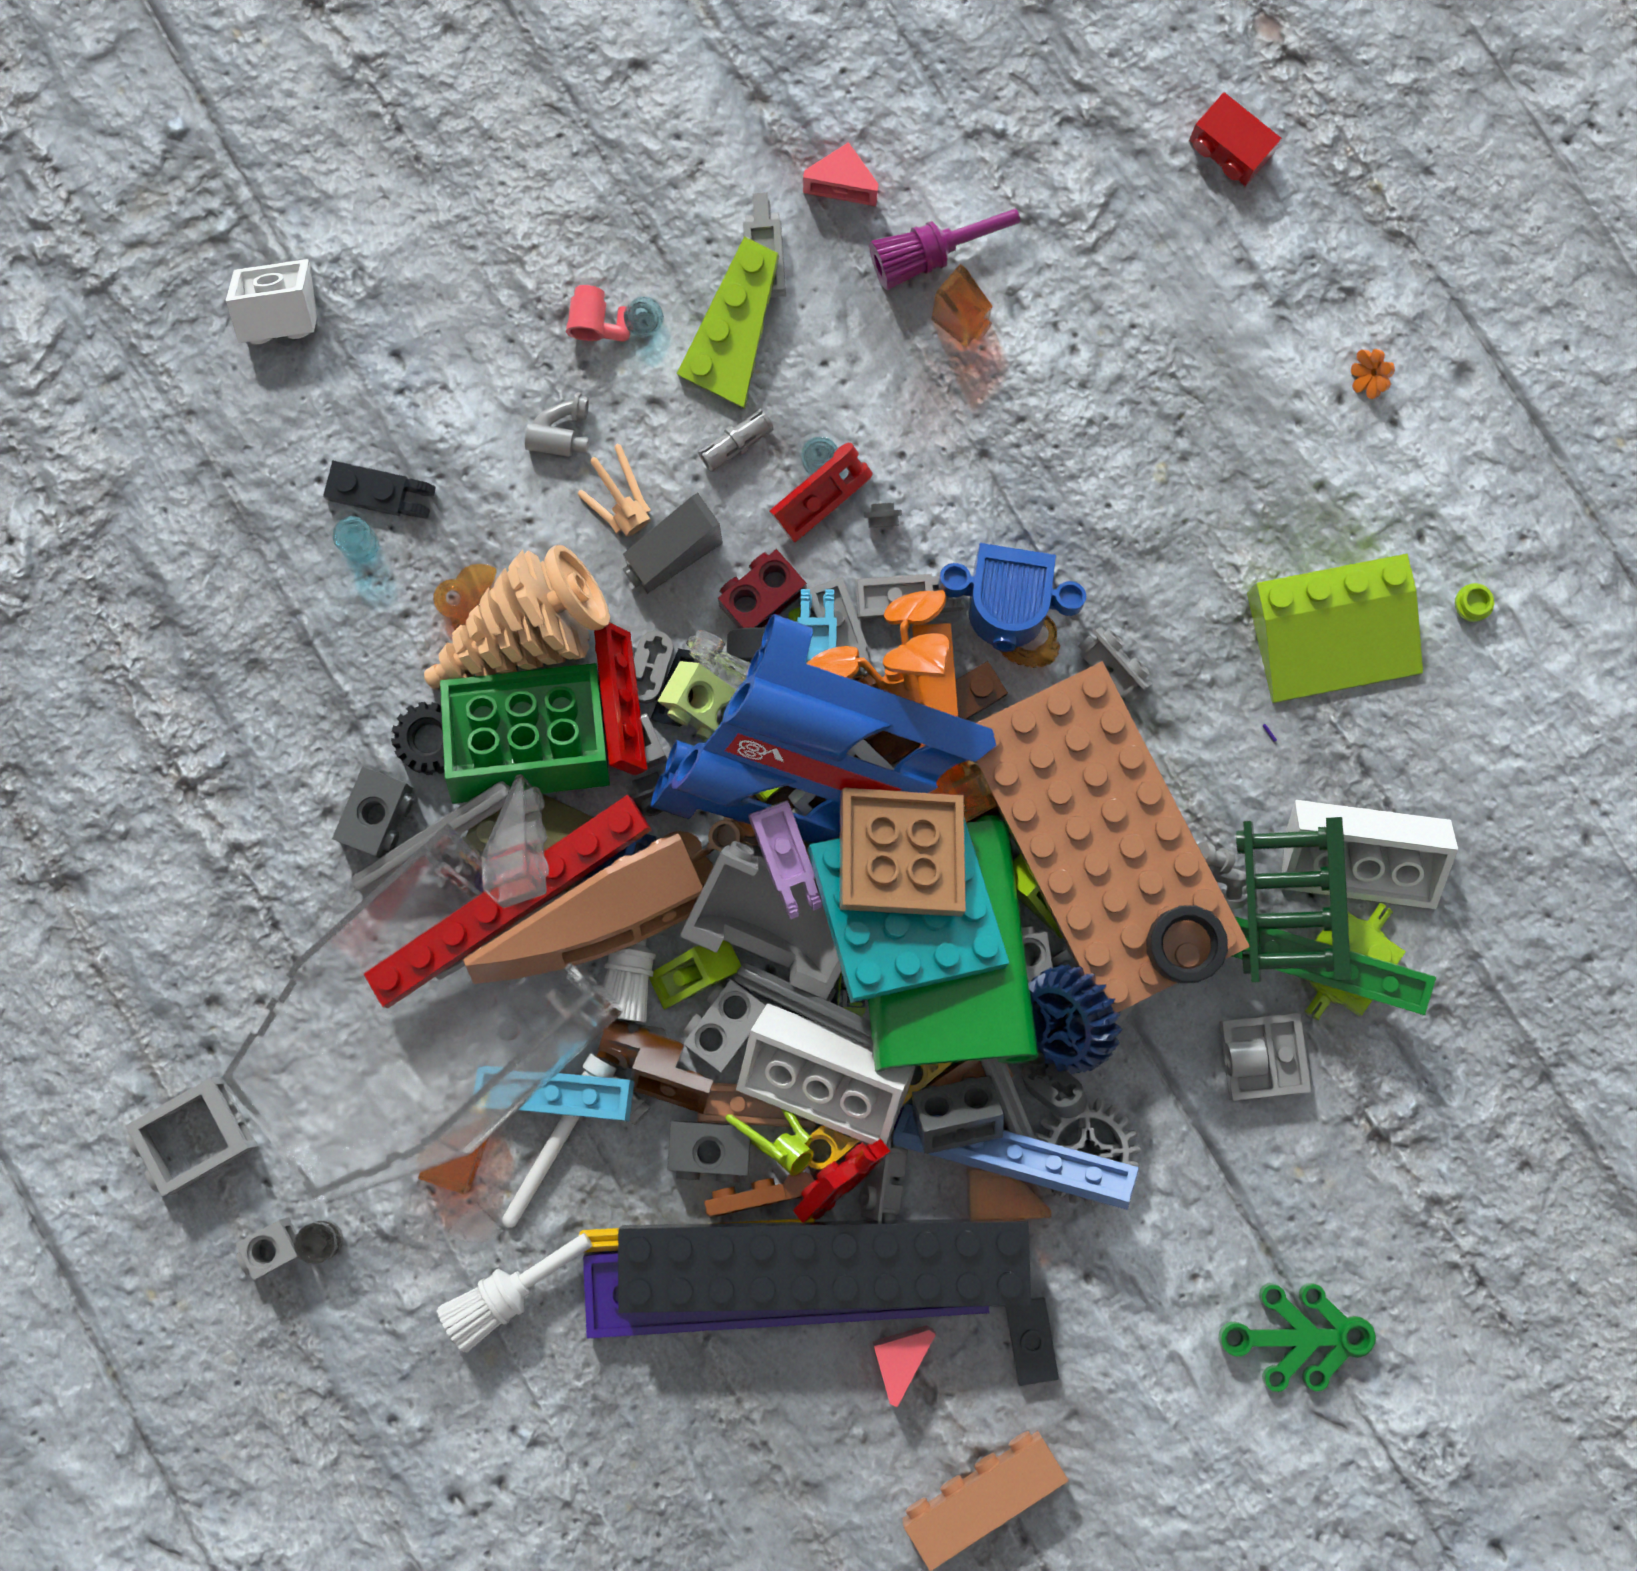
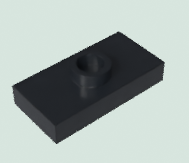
M1045 1297L1032 1298L1031 1305L1005 1306L1018 1385L1024 1386L1059 1380Z

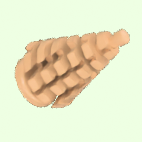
M555 545L549 549L544 561L541 563L537 555L529 550L524 554L522 549L509 565V571L507 572L506 568H504L497 577L494 587L491 590L489 587L487 588L480 600V606L477 605L469 613L466 625H460L452 633L453 643H446L439 653L440 664H434L426 669L424 672L426 683L430 688L438 690L440 689V680L474 677V674L476 676L493 675L496 672L501 674L517 672L515 666L531 670L543 667L544 663L551 665L565 662L566 658L569 660L585 658L590 648L588 629H603L609 624L610 615L599 586L583 562L563 545Z

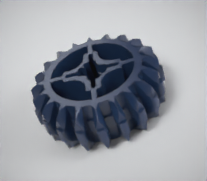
M1069 964L1065 966L1060 965L1053 969L1048 968L1029 982L1037 1051L1045 1055V1064L1055 1063L1058 1072L1068 1070L1072 1075L1086 1071L1090 1072L1108 1061L1109 1057L1113 1055L1112 1051L1120 1044L1117 1037L1122 1028L1115 1023L1121 1014L1113 1010L1112 1004L1115 999L1106 996V985L1096 984L1095 973L1085 975L1082 966L1071 968Z

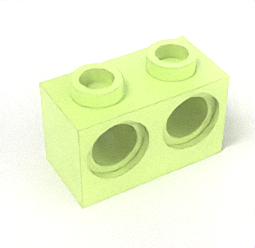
M680 661L658 702L669 709L667 715L682 725H692L698 730L696 736L706 742L723 721L727 704L736 690L700 663ZM692 688L693 699L691 703H689L688 694ZM721 710V720L718 723L717 714Z

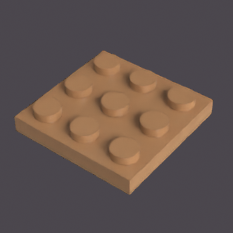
M843 788L840 793V910L963 916L965 913L963 795Z

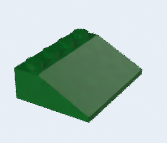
M597 663L440 680L445 781L452 804L466 803L501 781H504L512 788L514 797L610 786Z

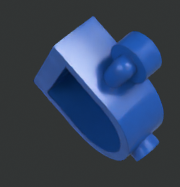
M985 543L979 544L973 576H971L970 571L964 565L950 563L943 567L938 581L939 589L944 590L948 597L970 596L968 616L973 630L981 639L991 644L993 648L1004 652L1013 651L1015 648L1033 641L1040 633L1049 609L1057 610L1065 616H1074L1080 613L1086 601L1085 589L1076 582L1067 581L1060 584L1057 589L1052 588L1056 555Z

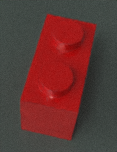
M1223 92L1197 121L1189 141L1200 155L1207 158L1210 157L1220 165L1226 176L1232 180L1240 181L1243 185L1247 186L1274 155L1282 138Z

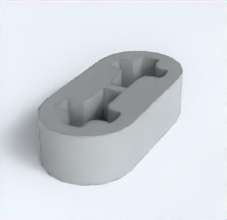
M653 630L643 635L635 653L636 681H643L647 670L652 671L650 681L655 686L654 690L648 689L645 695L640 694L637 686L639 703L642 704L652 703L659 698L673 659L674 647L672 641L662 631ZM656 640H661L662 647L667 651L665 654L658 653L655 663L650 664L651 653L646 647L647 645H654Z

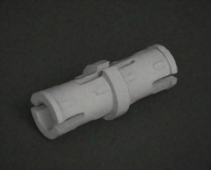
M760 409L741 424L726 428L724 435L698 451L699 457L706 468L713 472L735 455L746 453L748 451L747 447L774 430L768 416Z

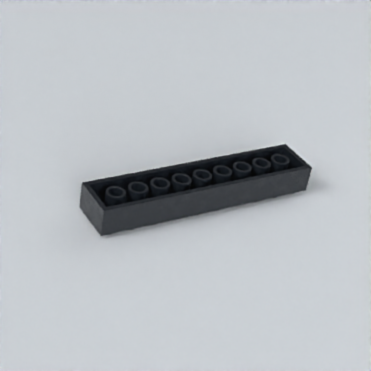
M1025 1218L804 1222L803 1224L802 1222L622 1225L618 1228V1313L1031 1305L1029 1221Z

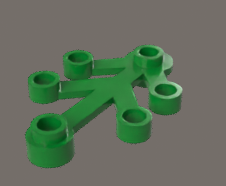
M1268 1283L1260 1289L1259 1299L1261 1303L1270 1309H1275L1294 1329H1249L1242 1323L1233 1321L1223 1325L1218 1335L1219 1344L1222 1349L1230 1355L1237 1357L1246 1355L1252 1347L1294 1346L1278 1365L1268 1366L1263 1371V1383L1274 1392H1281L1287 1388L1289 1378L1319 1346L1334 1347L1319 1365H1309L1302 1373L1304 1384L1313 1391L1326 1389L1329 1384V1378L1349 1356L1355 1358L1366 1356L1372 1351L1376 1342L1374 1328L1367 1320L1358 1316L1346 1317L1326 1298L1324 1289L1314 1283H1306L1300 1288L1299 1299L1303 1305L1317 1309L1334 1328L1318 1329L1286 1298L1285 1291L1280 1286ZM1314 1288L1318 1291L1319 1296L1316 1302L1309 1303L1306 1299V1293ZM1276 1289L1279 1293V1298L1275 1303L1270 1304L1266 1299V1294L1269 1290ZM1358 1329L1360 1339L1352 1344L1348 1340V1334L1351 1330ZM1234 1330L1239 1331L1241 1336L1239 1343L1230 1345L1228 1334ZM1279 1371L1282 1374V1381L1280 1384L1273 1386L1269 1381L1270 1375L1273 1372ZM1314 1371H1320L1322 1374V1380L1317 1385L1310 1383V1375Z

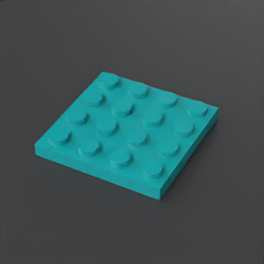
M965 818V913L963 916L840 910V838L810 844L808 848L809 857L850 1003L1006 968L1009 964Z

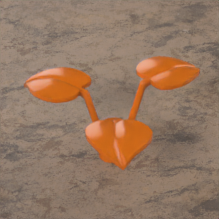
M944 590L910 593L895 599L887 606L884 612L885 620L891 625L901 624L902 645L884 656V677H881L865 658H858L859 651L856 647L841 646L825 650L814 656L807 664L849 679L858 672L859 667H862L877 682L880 690L887 689L889 693L919 703L923 695L915 675L944 678L950 643L945 635L936 633L919 635L909 640L908 628L910 624L921 625L928 623L940 614L946 603Z

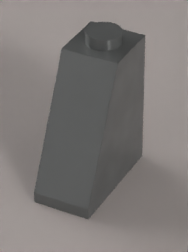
M697 492L623 553L627 566L622 568L625 575L635 588L641 584L648 594L723 544L720 523Z

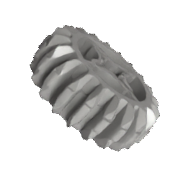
M1097 1098L1092 1109L1089 1108L1088 1100L1087 1107L1083 1113L1070 1119L1062 1118L1051 1111V1114L1057 1120L1054 1124L1046 1119L1040 1121L1042 1127L1049 1130L1047 1136L1040 1133L1034 1134L1035 1139L1056 1145L1061 1131L1069 1123L1079 1119L1076 1138L1070 1144L1061 1146L1078 1150V1148L1084 1147L1085 1140L1088 1139L1090 1140V1146H1095L1097 1149H1105L1104 1152H1095L1092 1155L1103 1158L1117 1156L1116 1161L1136 1167L1140 1166V1163L1129 1160V1153L1138 1154L1141 1152L1140 1146H1128V1140L1138 1136L1137 1131H1123V1128L1129 1124L1130 1118L1122 1116L1115 1121L1114 1118L1119 1109L1116 1105H1111L1103 1113V1099ZM1091 1118L1103 1122L1111 1130L1116 1144H1102L1098 1142L1094 1134V1128L1091 1127ZM1055 1190L1054 1194L1062 1198L1066 1193ZM1070 1194L1069 1202L1076 1205L1080 1197ZM1084 1198L1085 1205L1093 1206V1200Z

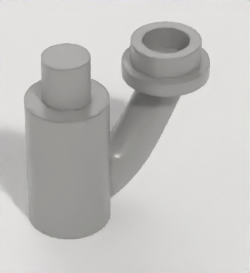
M576 392L573 400L550 407L539 414L532 424H528L525 436V449L572 457L573 452L587 454L589 438L576 437L575 430L551 427V425L571 414L572 421L586 420L589 397L582 396V393Z

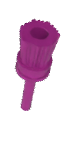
M1015 208L953 231L949 228L941 230L933 221H930L924 226L911 228L909 233L872 240L869 250L879 282L888 291L922 272L927 274L938 267L944 268L947 266L949 253L956 251L957 245L1019 224L1021 222L1020 215Z

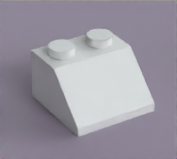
M309 259L234 270L226 304L238 343L263 344L269 342L272 338L284 336L298 339L314 332L317 312Z

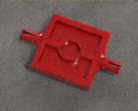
M881 1138L873 1144L865 1145L863 1142L845 1155L844 1158L846 1160L838 1165L834 1161L816 1175L818 1179L800 1193L804 1199L793 1212L802 1224L810 1218L820 1219V1217H823L827 1211L835 1206L838 1199L857 1187L891 1151Z

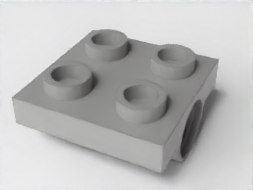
M1301 1013L1219 1021L1230 1100L1311 1092Z

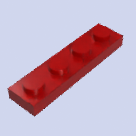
M609 622L603 629L594 630L603 721L607 741V756L609 766L636 776L647 771L631 632Z

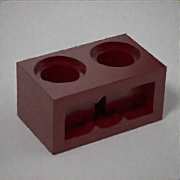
M777 549L770 555L766 552L760 554L749 565L750 571L740 580L737 577L730 579L719 591L722 594L718 597L719 607L738 629L766 627L773 614L780 615L801 597V589H807L805 580ZM778 572L786 580L781 586L773 588L768 586L764 579L768 574ZM745 596L753 598L756 601L755 608L749 612L737 610L735 603L739 598Z

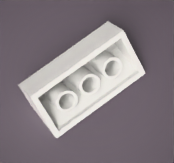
M1295 800L1286 832L1318 831V827L1326 826V817H1343L1347 898L1429 909L1437 908L1458 851L1451 820ZM1319 847L1284 848L1282 872L1320 871V867H1328L1327 850L1319 851ZM1321 887L1282 888L1285 890L1330 895V891H1322Z
M767 1003L750 1031L736 1090L868 1144H873L881 1138L887 1146L907 1095L915 1066L889 1068L884 1071L875 1072L873 1048L822 1024Z

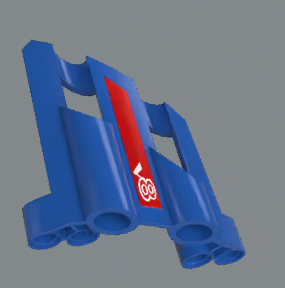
M773 614L765 628L761 648L756 651L751 660L746 680L743 681L731 697L725 709L723 721L706 743L700 742L695 746L679 740L674 742L666 762L665 772L661 774L655 786L651 807L688 820L699 809L751 824L748 817L749 814L772 805L748 798L749 796L779 787L790 786L828 799L816 806L806 816L793 813L801 838L809 842L820 843L840 836V793L843 788L930 793L938 788L936 785L937 780L943 773L959 763L965 761L976 762L996 746L993 729L805 663L813 635V628ZM881 731H887L926 745L906 756L893 770L847 755V752L854 745Z

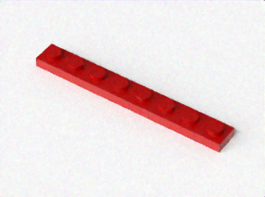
M626 795L363 973L381 1006L390 1008L649 833L652 829L633 799Z

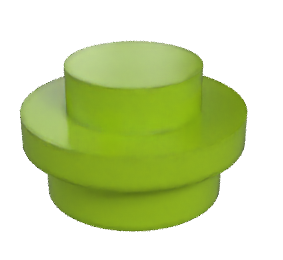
M1471 583L1465 585L1456 594V611L1467 621H1481L1487 618L1494 609L1493 594L1482 584Z

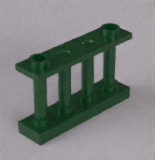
M1326 817V826L1318 827V831L1254 834L1252 821H1243L1244 830L1236 831L1237 853L1245 854L1250 950H1242L1243 973L1251 974V982H1261V969L1326 968V972L1334 971V980H1351L1343 817ZM1319 847V851L1327 850L1328 867H1320V871L1256 873L1255 850ZM1321 887L1322 891H1330V907H1322L1323 911L1258 913L1257 889ZM1323 927L1324 931H1332L1333 947H1325V951L1260 953L1259 929Z

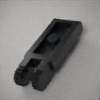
M332 460L323 497L331 502L399 517L403 514L427 519L430 513L429 508L422 504L404 501L406 492L422 496H434L436 487L428 482L408 479L406 476Z

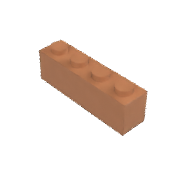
M1029 1431L1018 1435L1009 1442L1010 1449L998 1457H996L995 1453L984 1457L975 1464V1472L964 1479L960 1475L950 1479L940 1487L941 1494L929 1502L926 1498H922L906 1509L907 1516L902 1518L904 1529L930 1571L1069 1481L1038 1431L1032 1435Z

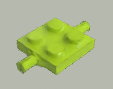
M1379 903L1368 921L1358 919L1348 912L1350 951L1397 965L1406 951L1387 939L1381 931L1388 918L1393 914V911L1387 908L1380 919H1378L1386 908V905ZM1322 929L1315 940L1332 945V931H1324ZM1307 980L1317 994L1304 1011L1311 1015L1318 1004H1320L1312 1015V1018L1316 1020L1320 1019L1330 1002L1343 1005L1359 1017L1363 1015L1372 1002V999Z

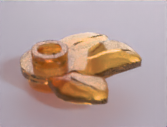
M486 564L467 566L462 569L456 579L445 580L435 589L433 594L434 606L440 614L450 618L454 631L460 625H466L469 613L477 605L480 606V600L487 588L492 589L491 585L496 576L495 567ZM455 591L459 594L460 602L458 605H450L447 602L446 595L448 592Z

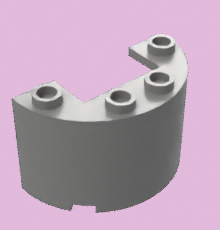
M736 841L725 846L683 927L680 937L716 953L722 941L725 940L790 969L791 985L825 1000L828 998L841 973L840 963L823 903L822 908L813 911L806 900L802 882L791 886L790 890L798 905L799 917L790 920L782 904L779 891L775 890L760 847ZM814 877L813 879H814L815 885H816V887H817L818 894H819V896H820V892H819V889H818V885H817V882H816V878Z

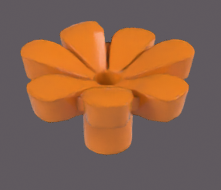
M1374 349L1372 353L1369 350H1359L1356 357L1360 363H1353L1351 366V374L1359 376V378L1353 382L1352 387L1357 393L1366 390L1367 397L1374 399L1379 397L1381 392L1387 391L1390 388L1391 382L1389 378L1394 375L1395 366L1392 362H1384L1385 353L1380 349Z

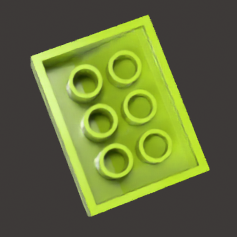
M1408 553L1258 582L1247 592L1272 703L1423 673L1417 590Z

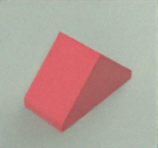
M849 142L804 170L803 193L870 206H876L879 184Z
M927 1325L873 1341L890 1404L898 1407L936 1336L934 1329Z

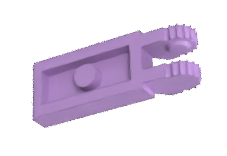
M783 801L749 814L748 817L775 890L779 891L782 904L789 919L799 917L798 905L793 898L790 887L801 882L806 900L812 910L822 908L821 899L813 879L815 877L814 871L788 801Z

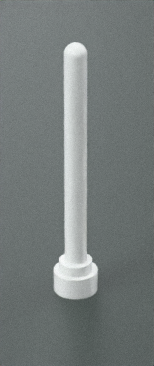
M590 1052L582 1066L585 1069L582 1075L612 1078L618 1068L606 1059L597 1057L596 1054ZM562 1115L503 1215L502 1222L504 1226L512 1228L517 1225L580 1117Z

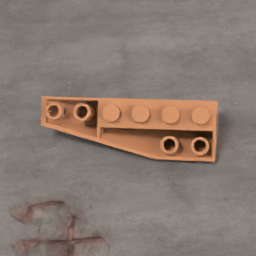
M677 833L669 838H661L654 841L648 848L634 855L620 857L611 866L598 872L493 941L477 949L463 959L473 984L553 972L599 959L635 945L688 919L703 887L684 843Z

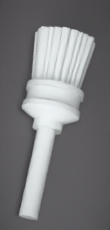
M647 939L608 955L607 963L604 966V969L608 970L594 1012L595 1015L646 1023L649 976L653 977V961L656 960L657 956L646 947Z
M585 1233L581 1234L522 1274L516 1271L509 1275L500 1269H496L491 1276L478 1281L477 1288L439 1306L436 1312L447 1335L460 1351L466 1353L470 1351L501 1323L505 1325L510 1322L512 1317L520 1315L525 1311L524 1297L530 1293L531 1286L591 1248L593 1245L589 1237Z

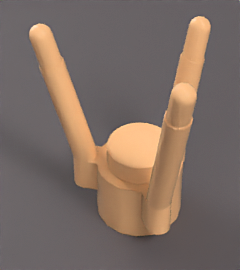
M617 444L614 448L635 501L630 496L623 497L607 471L595 457L591 458L590 462L617 502L612 508L615 515L610 514L585 491L580 490L578 496L607 521L616 534L623 531L625 536L629 537L643 529L651 521L647 515L651 509L642 497L622 446Z

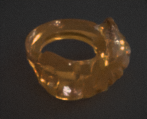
M1046 616L1043 625L1048 630V638L1037 649L1026 650L1018 647L1013 651L1000 652L1009 661L1015 662L1017 665H1024L1025 667L1035 668L1052 664L1059 655L1058 651L1061 647L1057 641V627L1054 621L1049 616Z

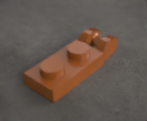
M806 1171L794 1176L789 1174L784 1183L775 1185L774 1178L750 1183L752 1190L737 1194L735 1187L712 1191L713 1199L704 1201L707 1215L714 1218L802 1198L800 1193L815 1181L813 1179L814 1176H811Z

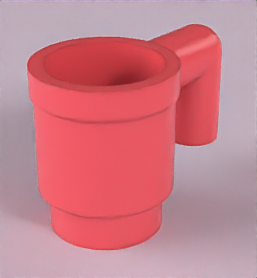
M591 285L575 287L574 296L571 297L566 333L572 338L583 341H598L605 338L625 342L629 339L631 332L630 325L627 322V312L630 307H618L616 325L604 323L606 313L604 290Z

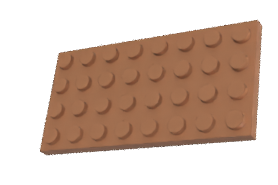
M1103 661L976 722V724L993 729L996 746L977 760L975 764L1077 966H1082L1085 975L1095 973L1097 985H1106V996L1115 999L1112 1004L1114 1011L1120 1012L1176 984V982L1168 980L1153 968L1147 955L1146 938L1151 924L1166 911L1185 905H1196L1211 911L1222 922L1228 935V953L1226 958L1250 947ZM1179 921L1166 931L1163 939V950L1167 959L1175 966L1183 969H1193L1200 966L1208 958L1211 943L1207 931L1200 924L1193 921Z

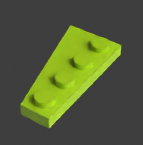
M745 236L743 237L677 372L678 376L743 409H746L748 390L754 373L755 359L764 328L763 323L766 309L770 301L779 261V254Z

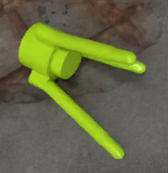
M781 1109L795 1135L784 1133L773 1144L733 1115H726L727 1122L750 1138L752 1145L777 1161L790 1175H798L812 1161L814 1152L808 1145L813 1138L803 1130L794 1113Z

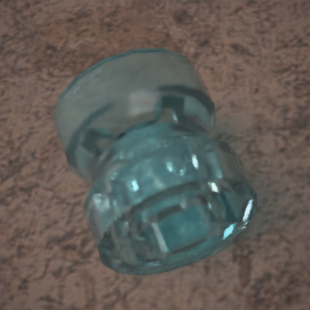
M352 516L343 518L333 529L332 537L334 544L348 560L354 563H364L376 555L379 547L378 537L361 518Z

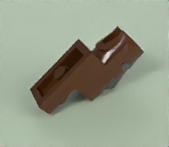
M610 1017L599 1044L597 1057L606 1059L622 1069H632L630 1080L635 1081L633 1091L704 1114L713 1080L705 1078L695 1071L678 1069L684 1044L667 1038L663 1028L636 1024L632 1021Z

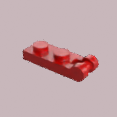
M849 442L840 446L829 461L769 510L794 543L871 479L873 472L865 462H860L858 459L859 452L852 443ZM847 468L849 471L848 476L843 480L839 474Z

